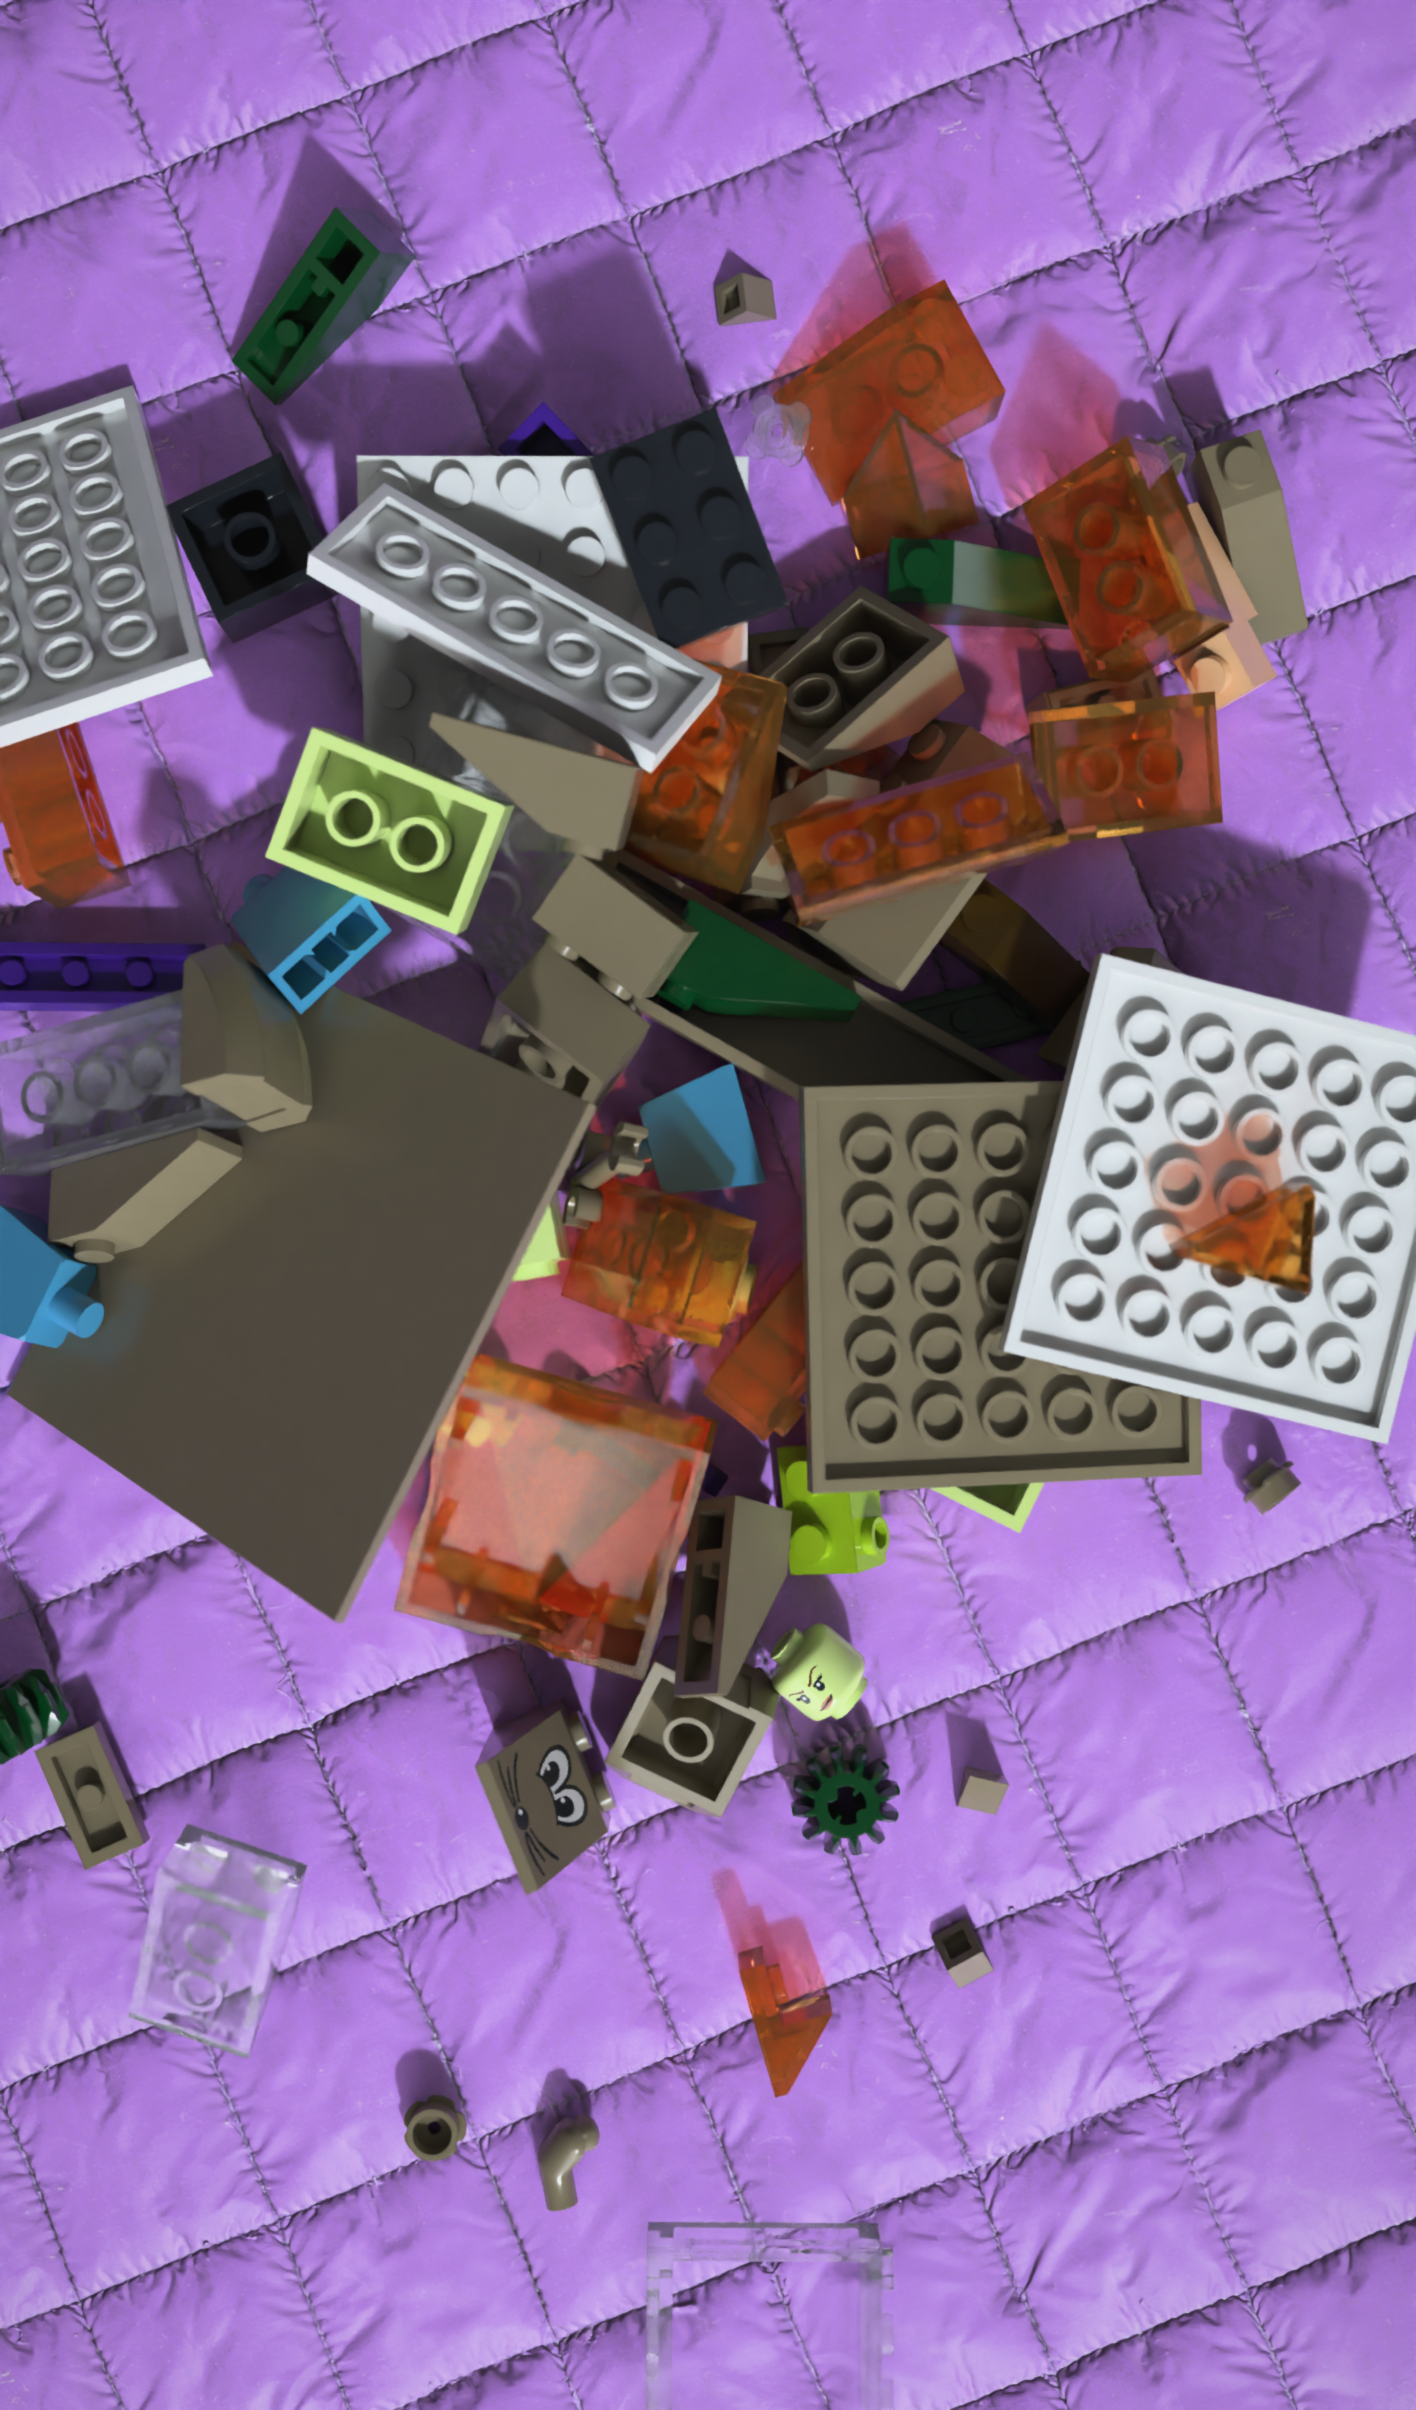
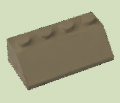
M933 719L920 732L913 734L908 742L907 750L888 776L879 782L881 806L851 826L834 843L833 851L814 877L800 888L796 895L795 903L782 921L830 967L903 991L1053 783L1045 774L971 726Z

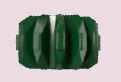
M29 1668L0 1682V1764L2 1765L10 1759L22 1755L30 1748L42 1743L44 1739L56 1733L69 1716L63 1703L64 1696L56 1682L51 1681L45 1670Z
M835 1742L829 1745V1754L832 1762L827 1765L823 1763L819 1756L813 1753L806 1757L807 1766L815 1778L806 1775L794 1776L792 1781L793 1788L805 1796L791 1803L792 1814L795 1817H809L802 1827V1834L807 1840L814 1839L825 1832L823 1842L825 1852L833 1854L838 1849L841 1838H847L851 1854L858 1855L862 1852L859 1836L864 1833L876 1844H881L885 1840L884 1833L876 1820L887 1823L897 1821L899 1816L897 1809L885 1801L898 1796L900 1790L896 1781L881 1780L889 1770L888 1763L884 1758L875 1759L865 1766L867 1749L862 1744H856L852 1750L850 1760H843L839 1743ZM843 1786H850L852 1795L855 1796L852 1800L853 1808L849 1810H840L839 1804L836 1801L838 1799L837 1789Z

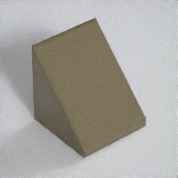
M741 272L714 287L720 326L777 319L772 281Z
M965 1766L957 1806L996 1815L1009 1787V1783L1004 1775Z
M966 1918L931 1937L947 1971L959 1989L994 1970Z

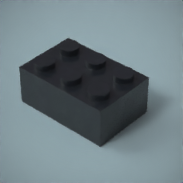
M716 407L589 458L658 640L676 650H681L786 608L788 605L786 595Z

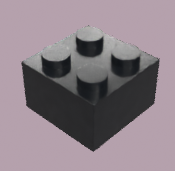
M281 452L166 505L175 533L215 618L233 644L341 594L307 574L308 554L323 540V537Z

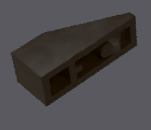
M985 878L938 941V944L1051 1033L1089 981L1090 973L1025 909Z

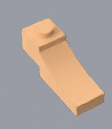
M1198 501L1183 507L1137 538L1157 579L1172 621L1179 652V658L1174 663L1204 717L1230 705L1277 677L1248 620L1257 616L1258 613Z

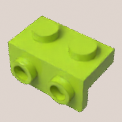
M807 1444L787 1445L777 1448L783 1509L792 1511L788 1558L790 1575L860 1573L885 1564L886 1551L889 1546V1529L887 1522L882 1517L879 1491L812 1494L807 1489Z

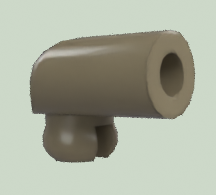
M582 2114L575 2119L566 2117L560 2120L539 2146L538 2165L546 2207L550 2211L565 2210L578 2203L572 2169L584 2156L585 2151H592L596 2148L600 2139L598 2126L594 2119L588 2115Z

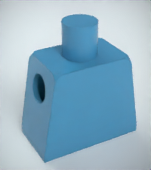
M289 866L282 869L274 878L267 874H260L250 879L243 890L245 904L233 914L231 920L263 972L299 1014H302L392 931L369 899Z
M733 1063L722 1066L638 1107L643 1126L649 1128L648 1136L640 1143L637 1160L645 1161L641 1174L656 1170L663 1195L765 1184V1176ZM617 1174L619 1180L632 1177V1175Z
M0 1204V1334L52 1348H57L63 1344L68 1332L80 1338L90 1337L100 1327L104 1318L103 1305L86 1296L97 1275L96 1265L75 1259L73 1251L47 1243L48 1224L38 1216Z

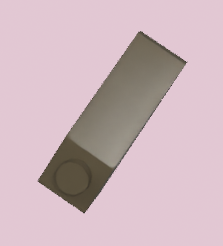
M1261 429L1199 450L1184 477L1193 502L1198 501L1258 613L1257 616L1248 620L1260 645L1264 646L1306 631L1309 626L1283 492Z
M197 1127L52 1169L47 1243L73 1251L75 1259L88 1263L109 1262L114 1259V1254L142 1247L243 1159V1147Z
M738 1495L692 1502L673 1696L696 1698L728 1695L787 1576L792 1511Z

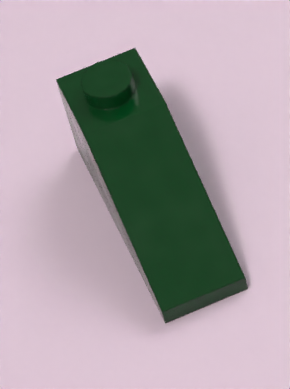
M335 207L231 361L274 405H282L382 305L415 258L414 253L372 211Z
M890 538L884 560L883 598L925 623L933 625L1070 629L1072 626L1074 564L957 540Z
M690 898L680 918L697 929L699 933L657 991V994L662 999L685 1011H688L691 1005L706 1013L838 1022L851 1021L862 996Z

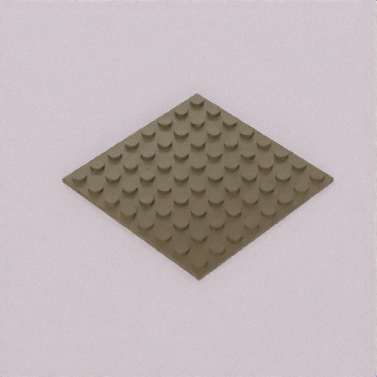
M232 940L229 948L261 968L248 947ZM331 986L302 1014H299L289 1003L297 1018L306 1045L311 1072L313 1107L304 1122L261 1133L247 1125L244 1119L202 1095L196 1096L180 1086V1044L130 1147L198 1127L242 1146L243 1159L142 1247L116 1253L112 1261L94 1263L97 1275L86 1296L101 1303L104 1307V1318L100 1327L87 1338H80L68 1332L63 1344L57 1348L32 1343L7 1395L332 1621L344 1623L597 1106L337 987Z

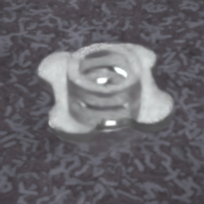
M760 396L752 405V413L755 420L752 434L744 442L745 451L752 459L761 460L768 456L779 459L780 463L784 466L793 467L804 456L803 449L809 437L808 425L812 420L811 411L802 402H794L789 406L777 403L772 396ZM776 425H781L783 429L779 437H775L773 434V429Z

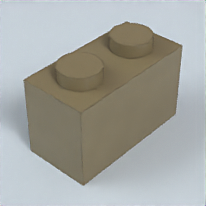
M575 854L532 917V920L547 930L543 940L551 948L573 961L582 956L600 970L596 976L597 981L607 990L626 1001H629L632 995L638 999L654 997L699 933L697 929L604 860Z

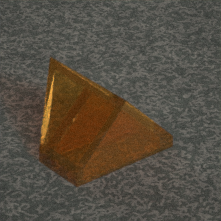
M895 408L843 497H841L858 560L886 552L890 538L928 539L979 523L963 459Z
M1286 1182L1169 1244V1247L1176 1258L1263 1286L1310 1295L1316 1196L1310 1184Z

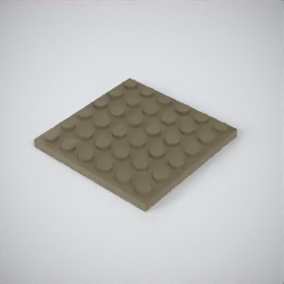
M1064 1081L799 1087L807 1489L812 1494L1202 1475L1201 1399L998 1349Z

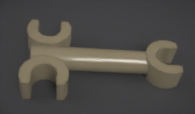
M621 1121L616 1126L612 1138L610 1135L585 1131L584 1138L580 1141L571 1159L572 1170L577 1172L570 1179L571 1190L564 1206L563 1225L587 1230L589 1229L590 1221L596 1223L600 1221L603 1208V1194L597 1188L618 1173L639 1176L641 1174L645 1161L637 1160V1154L641 1141L648 1136L649 1128Z

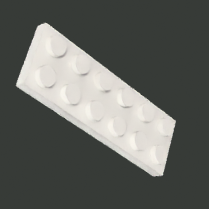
M386 483L380 485L308 554L307 574L649 773L653 772L717 695L722 679L720 674Z

